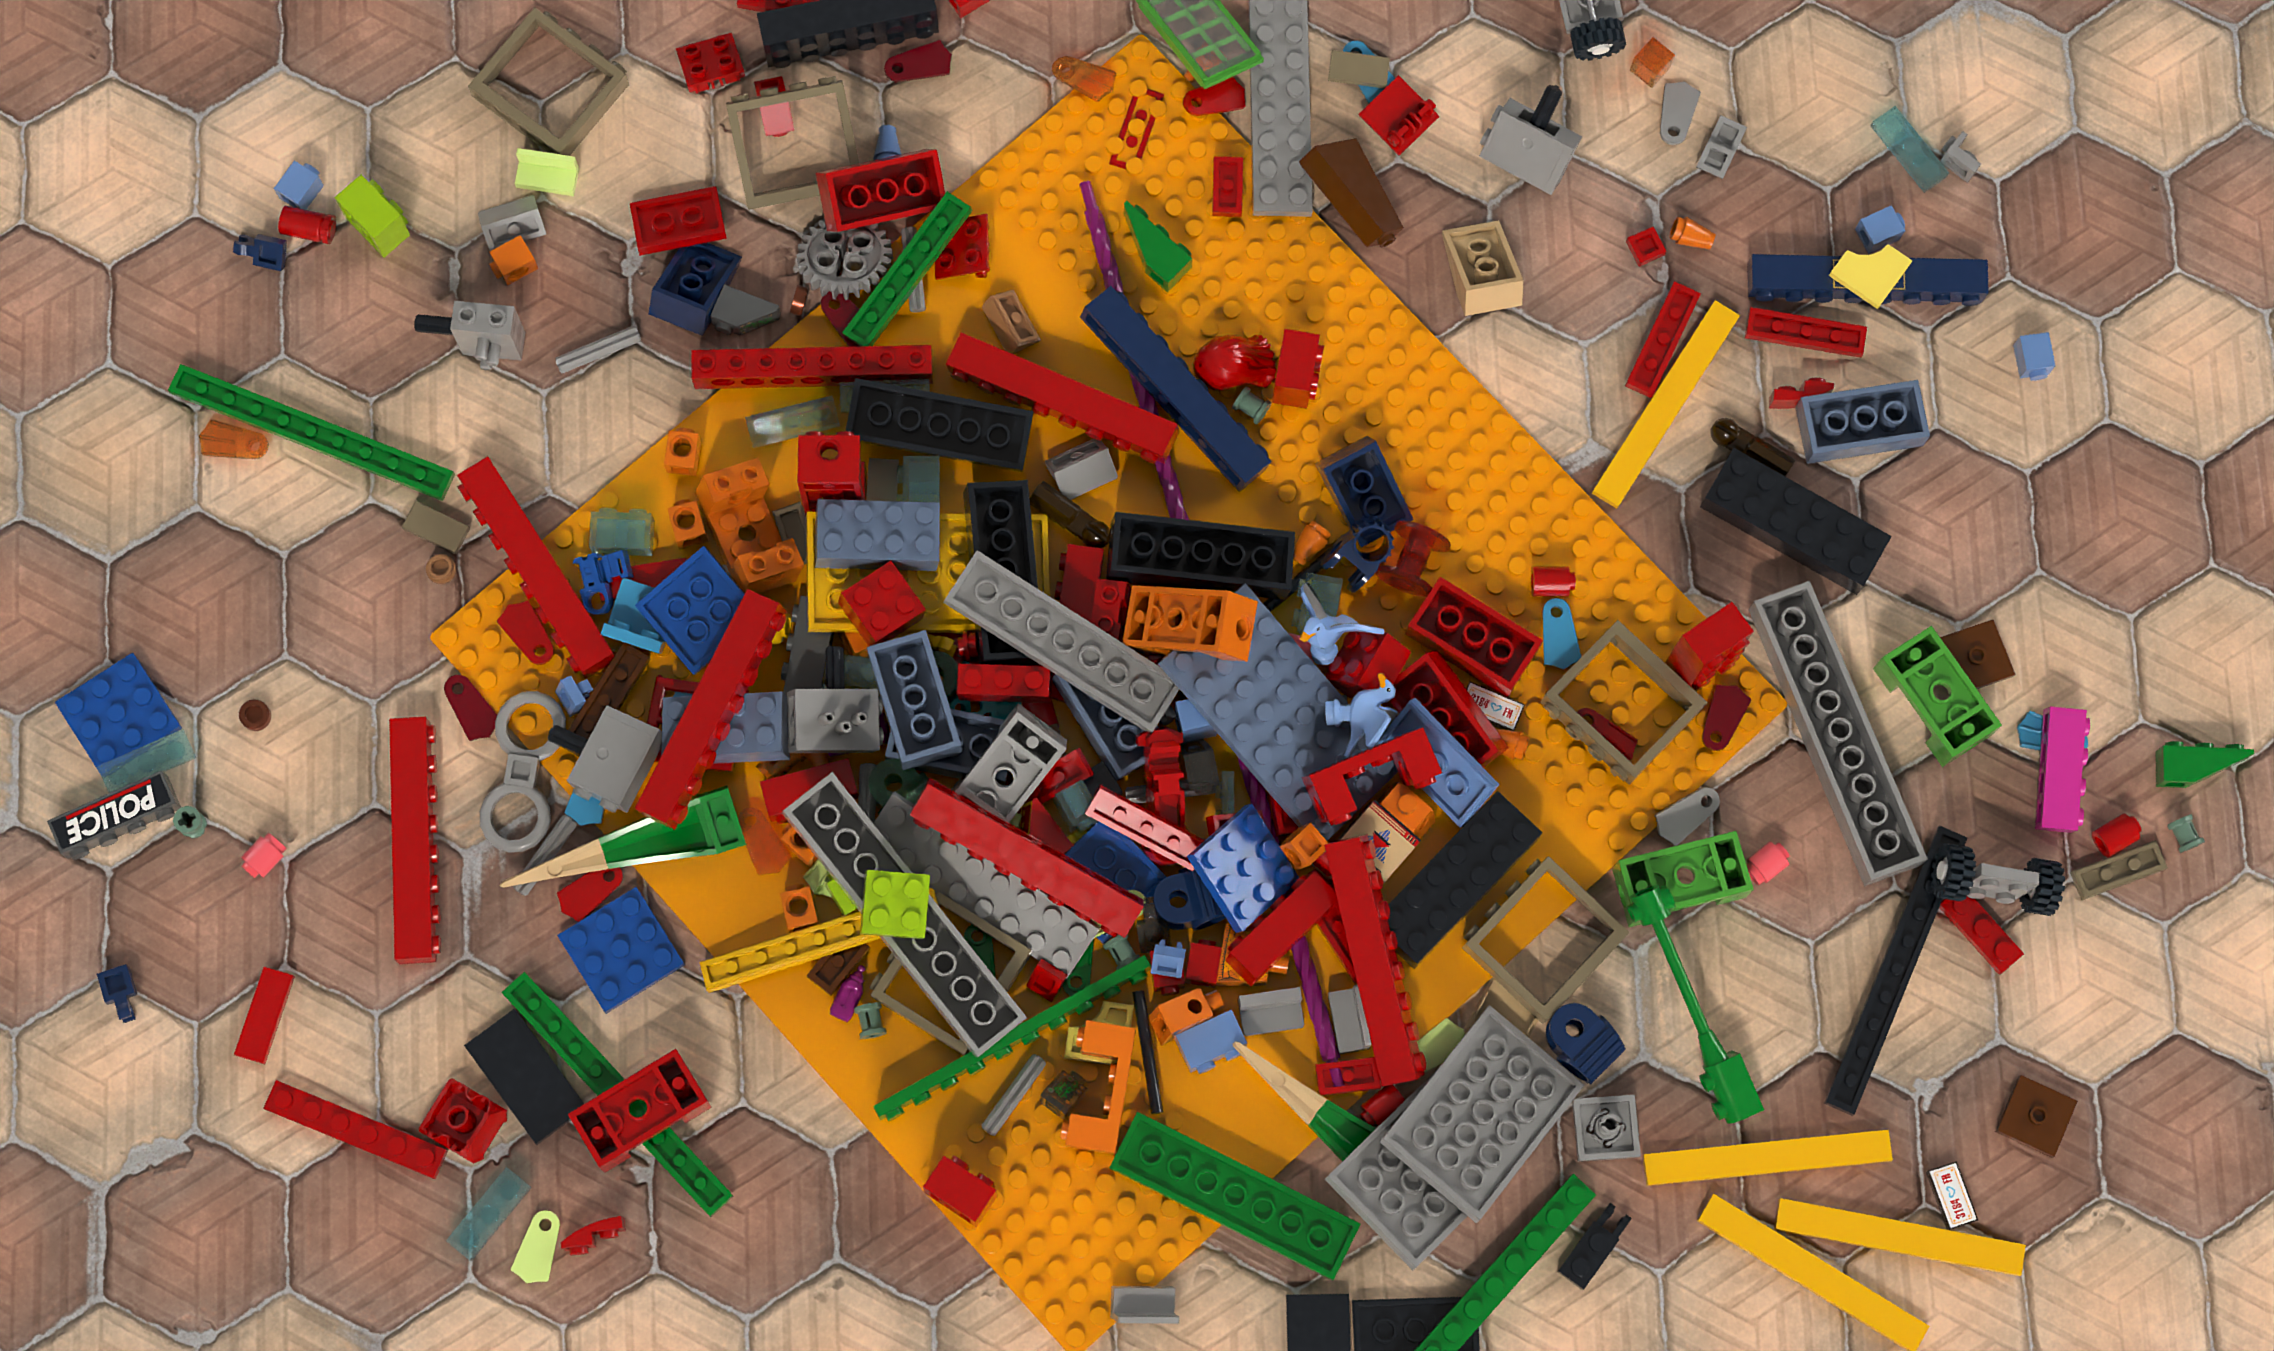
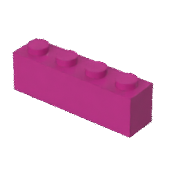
M2052 706L2043 710L2035 820L2036 830L2072 833L2078 831V826L2083 824L2084 810L2080 808V798L2084 796L2086 790V779L2082 778V770L2088 761V749L2084 748L2085 736H2088L2090 731V718H2086L2087 710Z

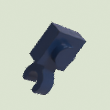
M258 234L255 238L248 235H240L239 241H234L233 253L253 257V265L282 271L286 261L287 240Z
M125 964L98 973L97 977L104 1002L107 1005L115 1003L118 1018L123 1020V1023L136 1020L133 1007L129 1001L130 997L137 995L130 967Z

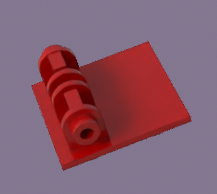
M732 32L676 48L689 93L695 91L698 94V92L709 90L708 82L711 83L712 89H715L714 81L718 79L722 87L724 86L722 78L725 79L726 84L736 81L739 82L741 81L740 78L745 77L744 68Z
M1399 75L1358 114L1398 156L1440 117L1434 111L1436 108L1435 103L1431 99L1424 101Z
M987 213L970 216L965 220L935 261L936 280L975 273L976 278L987 277V273L990 271Z

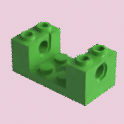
M1932 626L1882 657L1873 668L1890 693L1900 688L1927 726L1932 736L1925 743L1942 768L1992 736L2002 726ZM1934 686H1944L1949 693L1948 699H1937L1933 694Z
M1737 831L1618 860L1612 869L1628 927L1641 925L1640 921L1634 923L1628 913L1627 906L1632 904L1630 896L1650 886L1659 885V887L1666 885L1676 905L1670 912L1715 901L1716 905L1746 898L1754 890ZM1681 868L1689 869L1693 873V881L1689 884L1681 883L1677 878V871Z

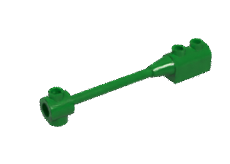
M1654 885L1630 896L1632 904L1627 906L1628 913L1634 923L1640 921L1642 926L1652 924L1698 1031V1040L1704 1064L1702 1067L1705 1073L1699 1075V1079L1706 1092L1711 1090L1714 1092L1717 1101L1711 1103V1107L1718 1120L1725 1118L1726 1123L1731 1124L1763 1111V1105L1741 1054L1733 1050L1726 1053L1713 1030L1709 1028L1663 920L1670 916V910L1676 907L1670 890L1666 885L1662 887Z

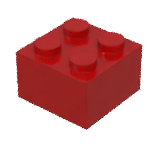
M1284 329L1272 403L1307 409L1309 399L1315 400L1319 374L1314 373V371L1320 372L1324 345H1319V334Z
M889 561L841 592L838 604L868 646L890 641L921 621L926 611L892 561Z
M1358 631L1349 632L1345 636L1343 645L1334 661L1329 664V670L1325 677L1336 689L1348 698H1353L1359 691L1379 688V673H1383L1394 684L1411 651L1387 632H1384V634Z
M953 1155L949 1159L943 1156L924 1184V1192L977 1228L997 1198V1191L994 1189L995 1182L980 1172L977 1177L968 1172L969 1165Z

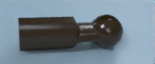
M1720 418L1715 421L1710 429L1711 438L1717 445L1726 447L1730 451L1735 448L1783 476L1787 475L1796 461L1768 442L1741 428L1733 419Z
M1045 481L1034 490L1030 497V505L1081 539L1086 546L1104 548L1108 545L1110 528L1104 522L1092 517Z

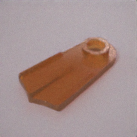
M1069 56L1058 58L1052 65V72L1056 79L1097 103L1104 96L1113 92L1116 72ZM1065 68H1070L1068 72H1061Z
M212 419L199 435L201 454L203 456L259 459L267 453L269 448L268 440L263 434ZM254 443H260V447L257 450H251Z
M753 807L744 809L738 815V820L746 842V848L757 874L779 873L792 856L759 809ZM747 817H756V823L753 826L746 825Z

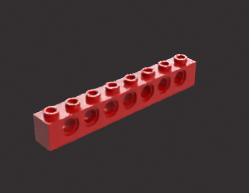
M931 345L691 350V379L695 389L854 386L855 378L890 385L933 384Z

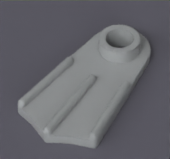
M1685 81L1666 83L1664 86L1660 136L1664 142L1670 145H1678L1685 140L1701 93ZM1674 130L1678 135L1671 136L1668 131Z
M1702 787L1655 814L1658 835L1677 846L1717 810L1720 802L1718 793L1712 788ZM1707 795L1708 803L1702 806L1701 799Z

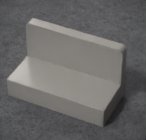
M534 195L478 212L489 251L521 235L524 241L546 235Z
M1091 439L1045 461L1047 469L1055 479L1060 493L1070 500L1118 477L1109 450L1102 440Z
M1354 985L1352 989L1328 992L1339 1054L1369 1050L1371 1046L1370 1034L1358 985Z
M1300 987L1239 996L1238 1005L1243 1035L1252 1036L1303 1028L1304 1019Z
M1111 1286L1110 1317L1117 1323H1179V1316L1174 1313L1175 1288L1173 1286Z

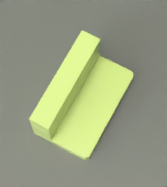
M517 148L516 155L519 164L515 179L516 188L574 196L579 173L575 157Z

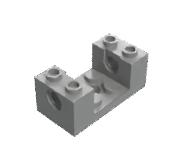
M1018 703L999 727V734L968 774L966 776L962 775L951 790L1009 823L1067 749V739ZM1008 770L1013 774L1014 779L1008 785H1001L995 778L997 772Z

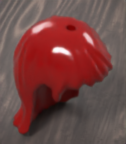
M1236 335L1214 337L1199 349L1192 363L1196 378L1202 380L1209 389L1215 391L1226 390L1243 384L1267 388L1275 379L1277 368H1275V361H1273L1274 352L1270 350L1271 344L1267 343V338H1263L1262 335H1253L1248 339Z

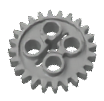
M819 220V229L809 227L810 236L802 235L803 244H798L799 253L796 254L799 274H803L804 283L810 282L812 291L820 287L821 296L826 295L830 291L832 292L833 299H836L839 293H843L845 300H848L849 293H854L857 298H860V290L862 289L870 294V285L877 286L880 278H883L887 270L892 266L893 252L891 241L887 239L885 230L879 231L878 223L840 232L827 231L826 223L822 220ZM851 237V238H850V241L848 242L849 252H846V251H847L846 243H847L848 238ZM841 262H843V272L842 275L839 276L842 270Z

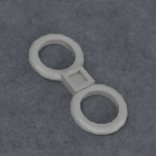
M539 691L521 692L510 697L500 708L495 720V735L501 749L508 754L504 783L494 787L484 798L480 809V827L485 838L495 848L508 853L524 852L536 846L545 837L551 823L550 806L545 795L536 785L541 760L552 756L560 746L548 740L543 746L535 750H524L518 748L508 734V723L511 715L519 707L535 703L544 706L550 712L553 726L558 725L566 729V717L560 704L550 695ZM512 793L527 795L534 801L538 810V820L535 828L528 836L520 840L503 838L493 825V811L496 804L503 797Z

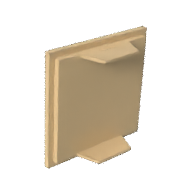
M1492 977L1464 1029L1468 1031L1490 1005L1529 1038L1538 1019Z

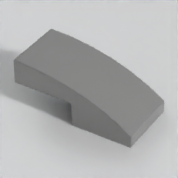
M1720 115L1696 168L1723 179L1747 127Z

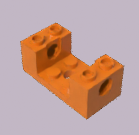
M759 458L703 475L695 492L731 577L744 593L749 589L758 594L796 582L804 567L794 539L782 541L763 498L770 484ZM748 529L754 534V539L752 541H744L740 538L738 531Z
M1132 585L1122 643L1132 649L1150 655L1166 656L1171 650L1201 652L1222 660L1248 662L1258 601L1227 590Z
M1086 1020L1085 1027L1079 1026L1076 1045L1081 1047L1082 1055L1117 1060V1064L1111 1063L1108 1084H1113L1112 1095L1106 1094L1103 1115H1108V1120L1070 1113L1069 1120L1063 1119L1060 1137L1066 1140V1147L1112 1155L1116 1154L1136 1028Z

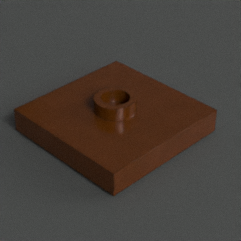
M1994 620L1940 637L1976 689L2012 678L2016 675Z
M2020 1075L1995 1132L2054 1158L2078 1101Z

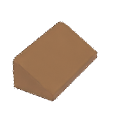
M1014 290L992 295L982 305V309L1005 351L1015 354L1041 340Z

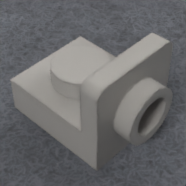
M1963 131L1957 139L1951 136L1941 150L1945 154L1940 163L1968 183L1979 169L1981 163L1977 161L1971 152L1960 148L1968 135Z

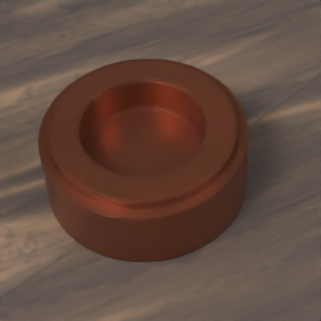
M797 285L790 309L791 314L802 315L809 291L808 287Z
M253 699L241 706L239 719L248 730L260 731L270 723L271 711L264 702Z

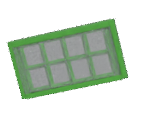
M1136 0L1144 15L1198 84L1204 89L1264 62L1259 49L1220 0Z

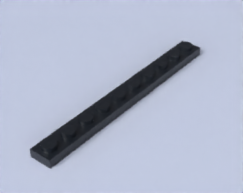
M1940 825L1937 827L1926 853L1928 859L1921 865L1824 1104L1851 1116L1855 1115L1943 898L1935 897V894L1932 892L1933 888H1931V882L1933 881L1931 873L1934 871L1932 864L1936 862L1935 854L1939 853L1938 849L1944 843L1965 846L1967 837Z

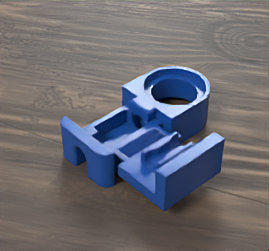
M620 550L604 556L598 553H591L587 557H577L573 560V564H579L584 588L580 589L584 608L591 614L604 615L608 613L614 603L610 582H613L612 578L620 576L621 579L634 577L628 551ZM600 592L605 597V604L601 609L596 610L591 604V599L595 593Z

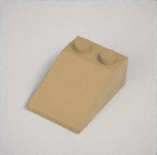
M1499 220L1442 231L1457 297L1465 316L1522 306L1523 278Z

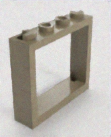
M534 7L468 85V88L473 98L545 151L570 156L629 86L625 74L627 71L616 61L610 63L603 58L604 54L592 44L589 46L585 45L580 41L581 37L571 28L565 30L558 25L557 19L547 11L542 13ZM539 26L611 78L561 139L557 138L488 87Z
M835 76L818 79L819 84L807 86L806 82L790 84V90L778 92L777 87L760 90L761 96L749 98L748 93L731 96V102H726L748 210L820 196L817 181L754 193L737 112L836 92L850 165L858 164L859 159L842 80L836 81Z
M1617 620L1544 695L1540 703L1549 712L1548 716L1555 720L1558 718L1566 726L1565 730L1575 740L1580 739L1588 746V752L1596 760H1603L1611 768L1610 771L1614 777L1618 776L1630 785L1704 708L1707 701ZM1610 642L1686 711L1635 765L1559 696Z
M1549 856L1542 862L1537 858L1525 871L1529 875L1522 884L1517 880L1505 892L1509 898L1501 906L1496 902L1485 913L1484 916L1488 920L1481 928L1475 924L1463 937L1467 942L1462 947L1542 1024L1552 1017L1629 934V931ZM1548 872L1605 925L1611 933L1543 1005L1479 943L1534 884Z
M937 891L936 897L939 907H945L1015 952L998 978V982L1008 993L1031 957L1032 950ZM891 953L887 959V963L890 964L884 975L878 973L870 986V989L873 990L871 993L872 998L881 1002L882 1005L962 1056L968 1054L970 1050L961 1039H956L885 993L902 967V964Z

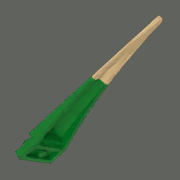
M726 785L692 796L687 806L688 813L681 824L678 823L675 830L648 817H644L502 881L500 886L509 887L612 868L714 855L744 846L746 842L728 786Z
M1240 1042L1232 1043L1241 1056L1342 1162L1376 1129L1292 1078Z

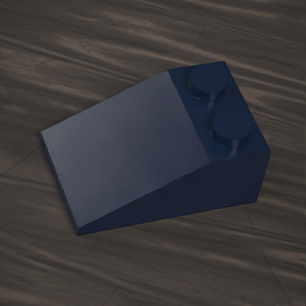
M710 243L679 248L652 289L648 314L703 336L712 322L710 315L724 284L730 286L742 256Z
M1369 436L1315 463L1330 495L1348 526H1352L1354 520H1359L1362 516L1369 518L1371 515L1373 519L1379 518L1382 523H1385L1391 532L1414 520L1377 442ZM1370 528L1359 535L1357 542L1360 547H1363L1384 536V533L1379 529Z

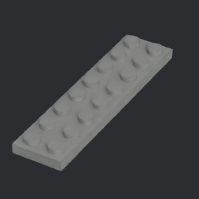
M1248 0L1249 38L1264 58L1263 63L1250 68L1253 216L1311 217L1313 212L1312 179L1299 163L1311 150L1307 0Z
M978 550L943 602L1144 731L1150 733L1154 731L1179 691V688L1161 667Z
M894 791L873 824L910 871L915 874L930 875L929 888H933L935 893L939 891L1031 949L1032 953L1030 955L1037 960L1044 959L1069 976L1101 926L1092 920L1087 922L1074 914L1075 909L1066 904L1062 907L1053 903L1047 898L1048 894L1042 890L1032 891L1021 884V879L1012 873L1010 876L1000 873L993 867L994 863L985 858L981 861L967 853L968 848L959 843L956 845L949 844L940 837L941 833L930 827L929 830L919 827L913 822L914 818L910 816L911 808L914 804Z

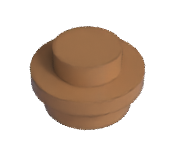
M438 554L427 562L426 574L436 584H446L456 575V564L448 555Z

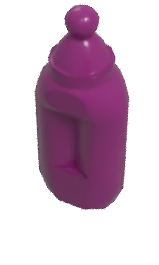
M859 965L858 971L850 974L849 978L842 982L830 1007V1015L845 1022L852 1018L855 1012L854 1008L857 1007L864 991L863 972L865 967L863 965Z

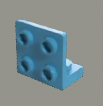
M626 578L622 579L609 621L604 623L600 635L662 654L666 642L635 606L654 588Z

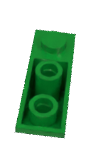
M1126 201L1124 203V216L1145 273L1168 293L1191 269V253L1183 244L1174 243L1163 226L1160 224L1155 226L1149 221L1147 213L1140 206H1132Z
M2180 741L2166 742L2165 745L2155 751L2156 787L2188 788L2245 761L2254 754V749H2244L2242 744H2228L2225 748H2214L2213 743H2197L2195 747L2184 746V743Z

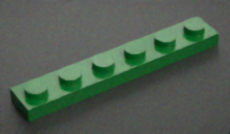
M948 191L945 193L842 332L846 338L858 346L874 345L973 210L969 205Z

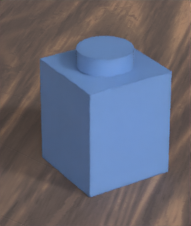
M294 160L274 187V190L282 201L292 207L306 210L324 185L319 178L320 173L317 169L308 163L302 166Z
M1891 205L1860 219L1855 230L1867 253L1870 254L1884 248L1888 244L1899 241L1905 232V222L1901 214L1896 213Z
M2049 332L2019 336L2013 347L2020 379L2029 377L2031 381H2037L2047 378L2056 366Z

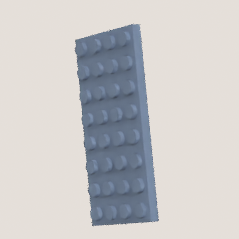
M1245 583L1234 593L1258 601L1248 662L1222 660L1201 652L1171 650L1157 664L1294 823L1301 827L1311 822L1328 841L1347 821L1332 826L1329 822L1321 823L1301 777L1347 758L1343 755L1351 736L1350 723L1343 721L1339 727L1335 725L1327 726L1325 703L1326 701H1334V699H1338L1343 705H1348V703ZM1365 734L1358 741L1349 757L1368 749L1366 747ZM1393 760L1373 768L1371 763L1364 766L1366 772L1350 779H1345L1357 807V810L1350 812L1351 816L1359 811L1398 773Z

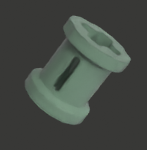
M1246 386L1235 400L1232 409L1235 411L1241 410L1253 418L1255 424H1258L1266 415L1272 402L1262 400L1251 393V388Z
M184 806L174 814V826L184 836L195 839L204 834L207 821L197 809L191 806ZM189 817H192L194 819L192 821L193 826L191 828H188L186 826L188 825L187 819Z
M2192 814L2167 825L2168 829L2173 831L2180 845L2178 848L2180 853L2205 842L2204 838L2199 837L2192 823Z
M1128 934L1125 938L1118 935L1103 945L1105 950L1110 951L1118 965L1116 967L1117 970L1140 958V955L1135 954L1128 942Z
M881 1002L863 1004L854 1008L855 1014L859 1015L862 1030L859 1034L860 1039H870L887 1034L886 1028L882 1026L879 1011L882 1008Z

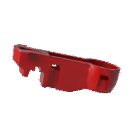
M1166 726L1155 728L1152 733L1143 731L1136 735V745L1144 746L1147 810L1190 832L1184 824L1185 793L1179 783V778H1184V773L1179 769L1178 763L1179 743H1183V733ZM1140 844L1144 854L1158 865L1171 866L1178 864Z

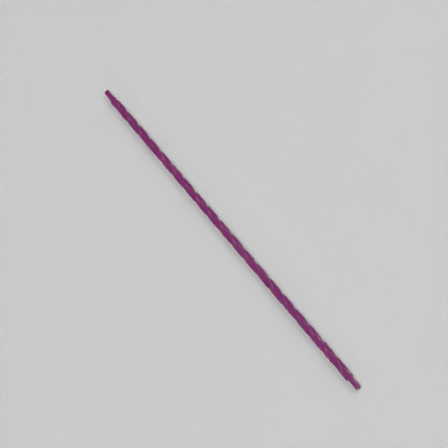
M1091 181L1081 182L1079 185L1086 206L1084 214L1091 231L1092 242L1099 267L1103 274L1105 289L1112 286L1116 292L1120 291L1123 293L1122 280L1116 259L1111 251L1109 234L1103 214L1099 206H1097ZM1129 372L1134 392L1139 402V408L1159 416L1155 399ZM1169 454L1165 464L1159 461L1155 463L1170 518L1189 520L1183 507L1182 493L1176 472L1171 464V455ZM1238 758L1250 802L1256 810H1262L1264 823L1278 845H1280L1279 837H1276L1265 788ZM1290 888L1284 896L1287 898L1293 892V889ZM1305 935L1291 948L1302 982L1303 994L1314 1025L1322 1061L1326 1063L1338 1062L1340 1054L1335 1046L1334 1032L1326 1005L1322 999L1321 986L1313 959L1309 954V944ZM1340 1068L1330 1069L1334 1087L1345 1086Z

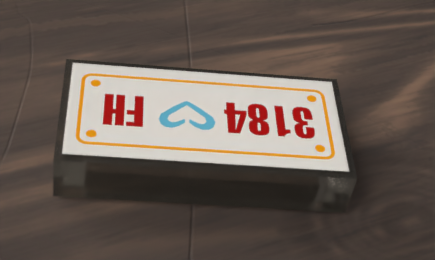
M1469 681L1466 688L1491 724L1503 730L1515 731L1525 704Z
M1957 1161L1926 1171L1947 1230L1978 1221Z

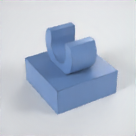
M568 676L560 680L555 693L569 717L580 712L586 702L585 699L589 698V692L593 691V688L588 679L576 684L572 676Z
M1162 939L1159 945L1155 944L1151 973L1181 978L1186 949H1182V943L1177 942L1176 947L1165 946V940Z

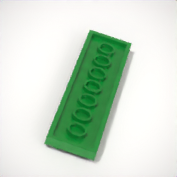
M1139 1112L1136 1113L1109 1169L1332 1281L1361 1223Z

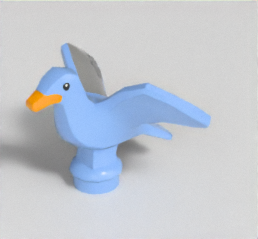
M1308 582L1302 585L1300 589L1301 597L1311 618L1307 620L1300 640L1305 643L1308 641L1312 645L1310 652L1315 663L1329 665L1334 661L1338 653L1335 643L1344 632L1358 631L1384 634L1383 628L1359 624L1356 620L1344 614L1337 617L1329 616L1325 613L1313 587Z
M1383 673L1378 674L1379 688L1359 691L1353 697L1350 704L1343 705L1338 699L1326 701L1325 703L1327 726L1335 725L1339 727L1343 721L1350 723L1351 736L1343 755L1347 758L1351 755L1356 744L1364 734L1366 747L1372 749L1398 714L1396 710L1390 707L1381 706V704L1393 699L1396 693L1395 687Z

